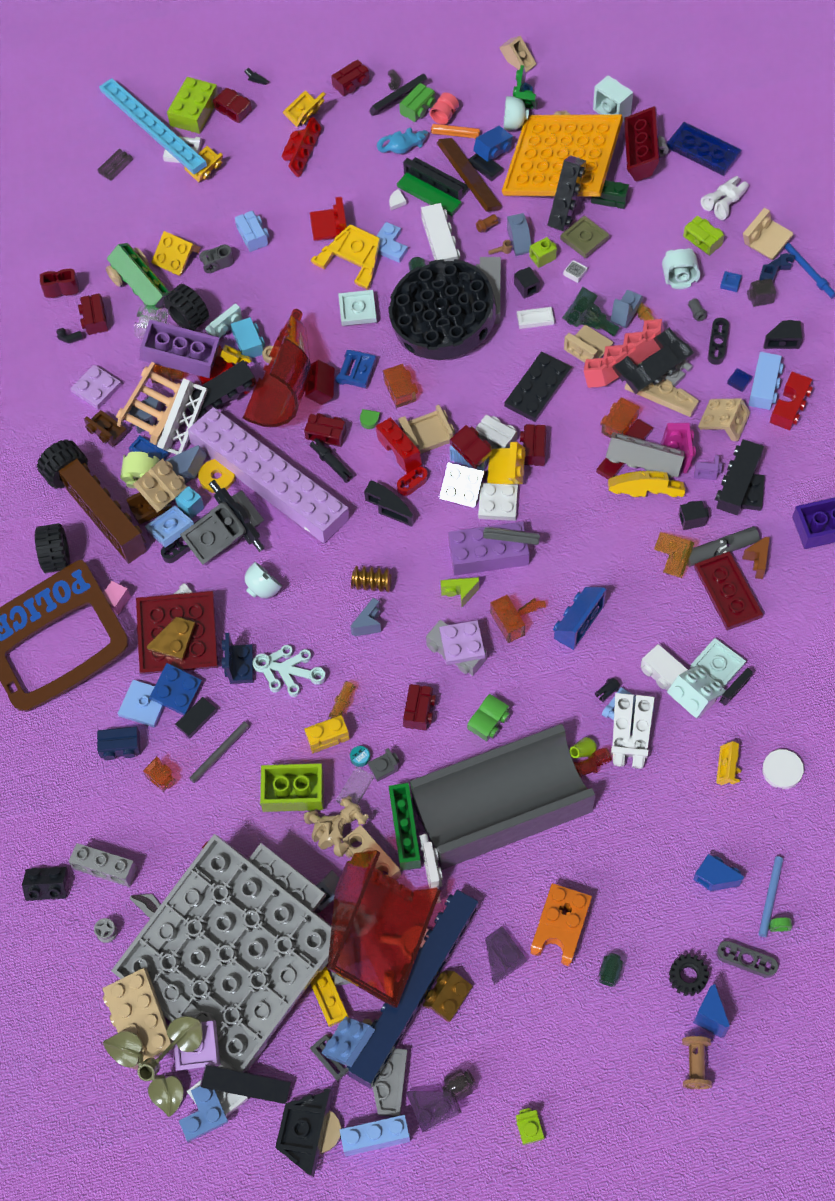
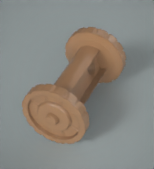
M702 1036L683 1038L682 1044L689 1047V1079L683 1081V1087L696 1090L712 1088V1081L705 1080V1047L711 1045V1039Z

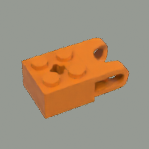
M552 883L530 953L540 956L546 945L556 944L563 952L561 964L570 967L589 911L592 896ZM563 910L568 911L566 915L562 914Z

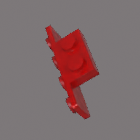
M314 117L309 119L305 129L296 130L291 133L281 156L285 161L291 160L288 167L296 177L301 176L322 130V127Z

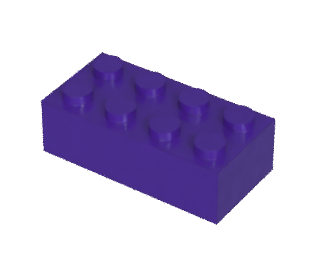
M835 498L795 507L792 518L804 549L835 543Z

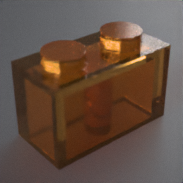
M403 364L383 370L385 385L396 408L416 402L417 386L415 383L412 384L410 371L406 370Z
M621 397L617 403L614 402L608 416L605 415L600 423L602 425L601 433L610 438L612 432L625 435L639 417L640 407Z
M508 595L490 602V614L507 643L525 636L526 625Z

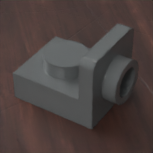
M387 748L385 749V754L368 762V766L378 782L398 772V763L400 761L396 753H391L390 749Z

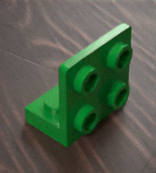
M521 65L520 70L516 72L517 86H514L513 96L523 100L525 108L537 110L538 101L536 94L533 91L524 90L526 72L524 65Z

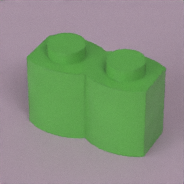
M489 694L469 720L467 729L485 741H488L490 738L494 739L499 732L498 726L501 723H505L510 716L509 706Z

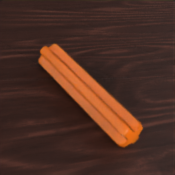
M432 124L431 133L476 139V137L480 136V129Z

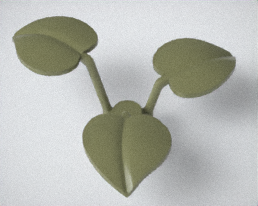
M182 1016L170 1023L167 1035L173 1042L157 1059L147 1058L143 1061V1054L139 1053L143 1047L142 1041L138 1035L131 1031L119 1032L103 1042V1046L108 1054L120 1065L134 1067L138 1063L137 1073L139 1078L143 1081L152 1080L148 1087L151 1101L163 1110L168 1117L173 1115L180 1106L184 1096V1087L176 1076L165 1078L163 1074H157L160 1070L159 1062L176 1044L184 1052L195 1051L200 1046L203 1039L202 1023L199 1019L192 1016Z

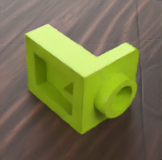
M531 1108L519 1111V1115H516L515 1120L523 1146L544 1140L537 1110L532 1111Z

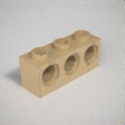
M361 825L342 839V843L346 842L349 844L344 854L356 861L355 866L361 873L365 871L369 876L368 881L374 888L379 887L383 891L401 876L399 867ZM356 841L362 843L361 846L357 848L351 846L352 843ZM368 856H373L375 858L372 862H366L364 860ZM386 871L388 875L382 878L378 876V873Z

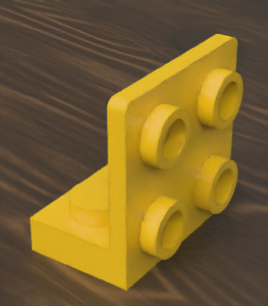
M164 231L151 263L181 276L189 255L192 254V251L199 253L201 247Z

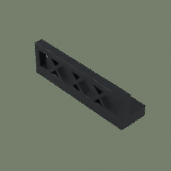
M416 157L413 160L406 158L403 162L404 174L407 172L459 201L470 190L465 183Z

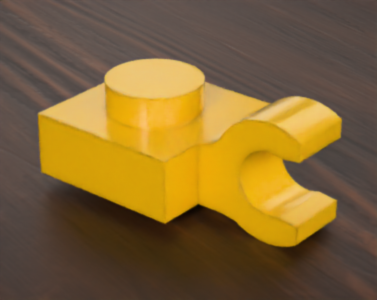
M226 344L220 354V357L228 363L236 364L242 360L251 363L252 360L251 357L242 355L240 351Z

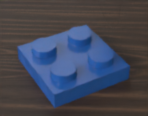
M166 663L149 699L184 716L202 680Z

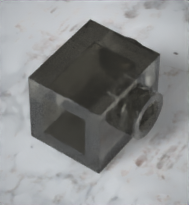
M772 279L751 282L750 288L747 290V297L749 301L751 300L753 307L774 303L776 290Z

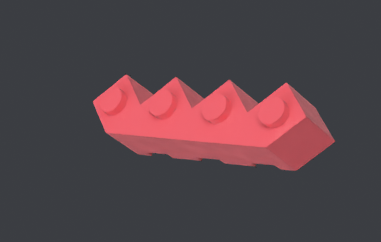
M662 319L645 320L643 332L625 333L623 345L605 346L603 358L586 359L584 375L587 387L606 386L617 379L619 376L612 367L628 356L635 365H638L659 351L661 348L654 338L664 331Z

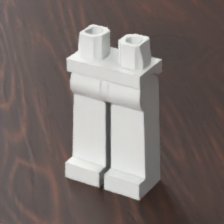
M615 693L613 746L611 749L613 766L624 767L625 757H632V768L643 769L645 759L648 757L647 748L655 697L636 695L633 733L630 735L634 695Z

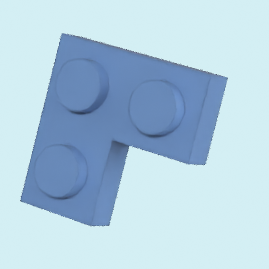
M200 1086L191 1090L199 1111L179 1120L188 1143L229 1123L215 1090Z

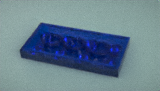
M686 122L681 124L666 144L668 149L725 176L742 152V149Z

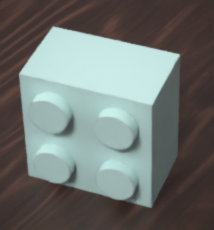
M607 75L595 86L593 110L600 115L622 114L624 122V118L631 115L633 92L616 79Z

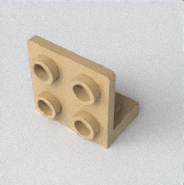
M763 208L743 232L745 245L771 260L777 256L793 236L792 231L771 220L770 210Z
M584 325L575 336L568 333L564 338V350L584 363L586 359L602 358L605 346L613 345V341L587 325Z
M742 398L710 399L698 427L700 430L725 429L731 441H738L750 411Z

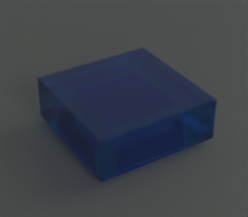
M737 368L728 379L727 384L743 392L753 376Z

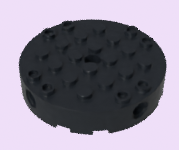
M454 259V261L434 260L430 261L428 265L421 268L418 266L411 270L394 288L390 297V306L388 307L392 327L401 345L416 356L433 360L455 358L477 347L490 333L497 314L495 296L487 276L476 266Z

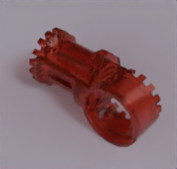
M602 748L592 753L587 760L573 763L580 778H582V776L590 773L596 774L598 772L597 766H603V763L606 764V762L609 763L612 757L608 748Z

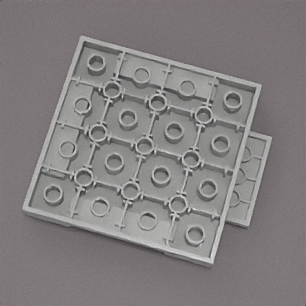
M214 834L111 971L122 979L142 968L147 969L162 1013L170 1022L182 1016H192L199 1019L200 1022L216 1020L220 1064L228 1069L247 1072L267 1046V1041L317 973L324 969L347 937L314 912L327 894L267 846L260 843L248 859L223 838Z

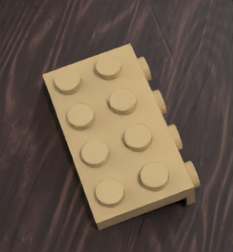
M142 968L102 989L104 992V1003L111 1012V1023L116 1027L118 1033L131 1031L138 1035L143 1045L139 1053L143 1054V1061H145L147 1058L159 1057L173 1040L167 1035L168 1027L148 971ZM138 1063L136 1066L130 1068L137 1070L139 1068Z

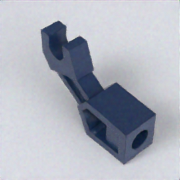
M788 253L780 254L779 258L769 264H764L758 285L771 288L777 270H790L795 255Z

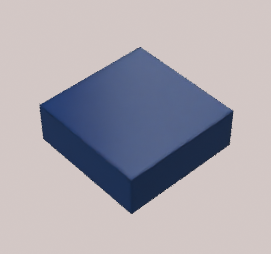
M725 271L720 288L737 292L742 275Z

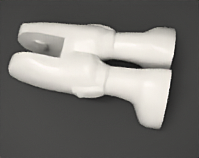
M735 176L723 185H720L717 191L704 195L701 198V205L707 211H711L714 208L715 216L720 220H724L729 215L730 204L739 200L747 191L749 184L744 181L736 187L740 177Z

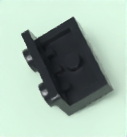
M67 867L26 869L22 882L25 900L65 899L67 895L65 889L68 875Z

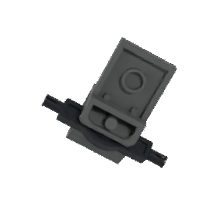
M215 480L211 481L208 485L216 493L214 498L219 505L180 534L201 564H206L232 543L238 542L243 537L249 545L253 543L259 552L264 550L265 547L258 539L260 534L255 528L265 520L246 494L241 490L231 496L225 488L221 489Z

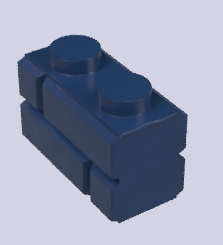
M137 726L97 730V751L100 758L114 760L115 757L119 756L133 758L135 755L141 754L140 732Z

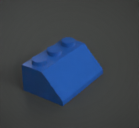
M585 587L582 592H578L573 600L574 604L566 608L562 621L558 620L553 628L554 639L574 650L603 609L606 589L603 587Z

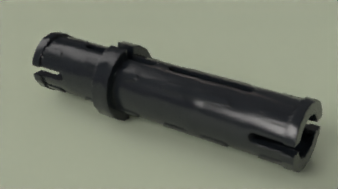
M318 438L314 439L316 444L312 441L310 447L319 455V458L325 461L345 483L350 482L348 477L352 480L354 474L332 454L333 451L330 448H327Z

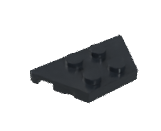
M331 1089L323 1090L324 1092L314 1096H305L298 1101L294 1100L285 1103L275 1146L277 1150L311 1177H314L333 1094Z

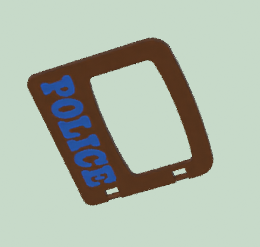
M83 560L75 561L0 607V682L12 705L17 710L22 712L31 711L64 694L108 666L124 654L128 648L129 640L127 634L91 570ZM92 605L110 637V643L94 656L41 688L25 693L7 660V654L51 623L81 607ZM14 683L18 690L12 693L9 686Z

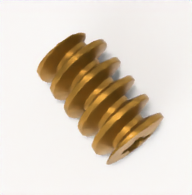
M356 565L352 572L351 589L356 585V589L360 590L363 585L364 590L367 591L369 586H371V590L375 591L378 586L380 592H383L386 587V591L389 593L391 574H389L388 568L385 569L384 573L381 572V568H378L377 572L374 573L373 567L367 572L365 566L359 571Z

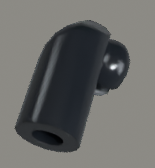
M59 328L56 331L57 338L66 343H73L83 339L81 331L71 334L67 333L64 328Z

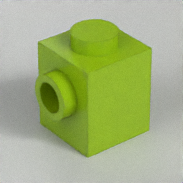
M546 237L530 245L529 257L540 268L556 259L557 246Z

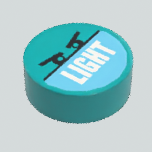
M364 746L354 747L350 752L352 764L357 767L366 766L370 761L369 750Z

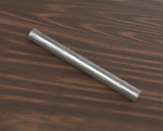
M244 721L189 779L195 783L249 728V725Z

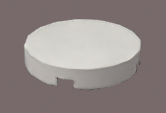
M781 749L771 752L765 758L762 768L765 780L771 786L782 789L795 787L800 782L804 773L801 759L795 753Z

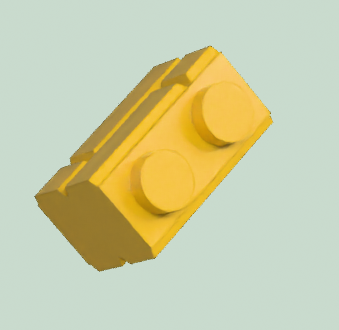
M342 715L304 728L312 754L335 746L339 742L343 743L350 740Z

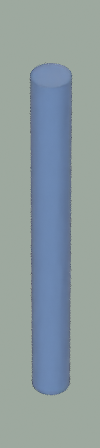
M776 856L758 934L761 937H767L783 863V858Z

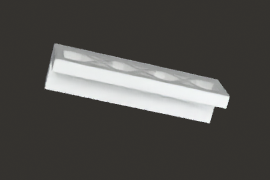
M186 379L182 380L159 439L158 448L176 455L185 451L189 440L188 429L197 420L208 391L207 388ZM194 388L202 391L200 397L195 400L192 398ZM192 405L194 413L187 417L185 410ZM186 422L187 431L180 434L178 428L180 424ZM179 439L181 443L179 451L171 449L173 441Z

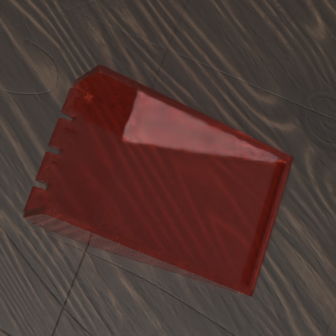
M379 851L354 853L351 861L346 862L335 889L327 969L390 1006L397 1008L441 890L431 888L414 890L413 892L387 874L383 875L382 871L375 868L380 856Z

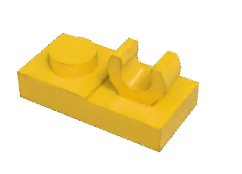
M731 741L720 746L717 784H736L740 782L739 779L735 778V774L741 773V770L736 767L739 757V743Z

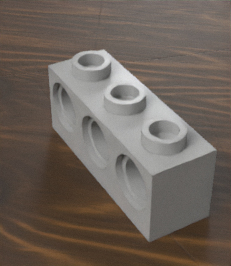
M76 843L68 861L73 870L127 887L131 886L138 869L132 860Z

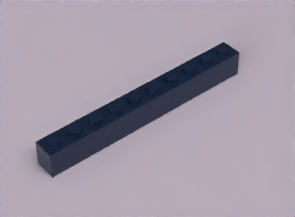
M456 890L454 895L450 894L445 902L447 907L444 912L440 911L434 921L436 923L433 930L429 929L424 937L426 942L423 947L419 946L413 955L415 960L412 965L408 964L402 974L404 976L402 982H397L392 990L393 997L390 1002L386 1000L380 1011L382 1012L379 1020L375 1019L371 1024V1027L375 1029L374 1033L352 1067L347 1066L349 1068V1077L369 1089L373 1087L476 913L479 901L459 890Z

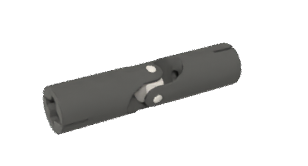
M752 526L683 551L684 560L687 566L691 567L695 563L720 554L747 547L760 541L759 533Z

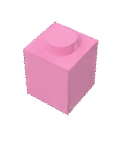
M113 581L110 582L103 592L114 613L117 615L120 614L131 598L128 588Z

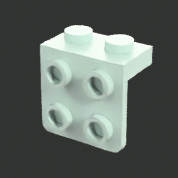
M695 666L678 675L667 693L695 718H698L708 704L722 696L726 690L722 687L721 683L711 678L705 669Z

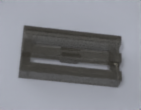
M119 148L97 169L98 173L111 181L133 158L130 154L127 155L125 151L122 152Z

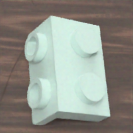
M235 303L205 328L206 332L221 338L231 330V323L243 320L240 307Z

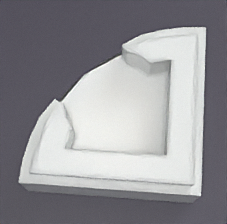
M399 189L390 196L389 204L391 211L406 205V199Z

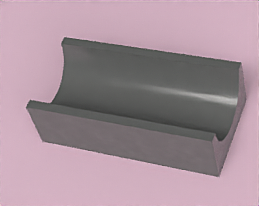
M563 724L410 781L412 800L428 835V839L432 842V847L437 848L438 863L441 870L592 813L595 799L593 789H588L584 785L575 768L568 749Z

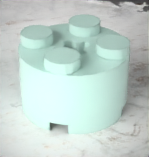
M692 249L669 250L666 252V256L662 261V268L667 285H671L674 289H685L690 287L692 282L699 280L700 270L697 257Z

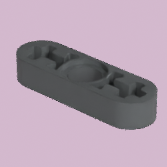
M724 941L718 946L717 957L724 963L764 978L773 977L778 970L777 961L770 956L729 941ZM726 947L729 948V952L732 953L729 954L727 957L724 956V952L721 951L725 950ZM739 951L740 953L737 957V961H735L734 958L736 952ZM744 954L750 955L753 958V963L745 965L741 961V956ZM757 958L760 959L759 964L761 965H758L757 968H754L757 963ZM770 963V967L772 969H770L769 972H766L765 967L762 965Z

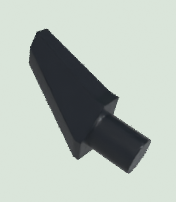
M250 68L244 71L249 77L248 81L263 85L269 83L268 80L257 72L253 73Z

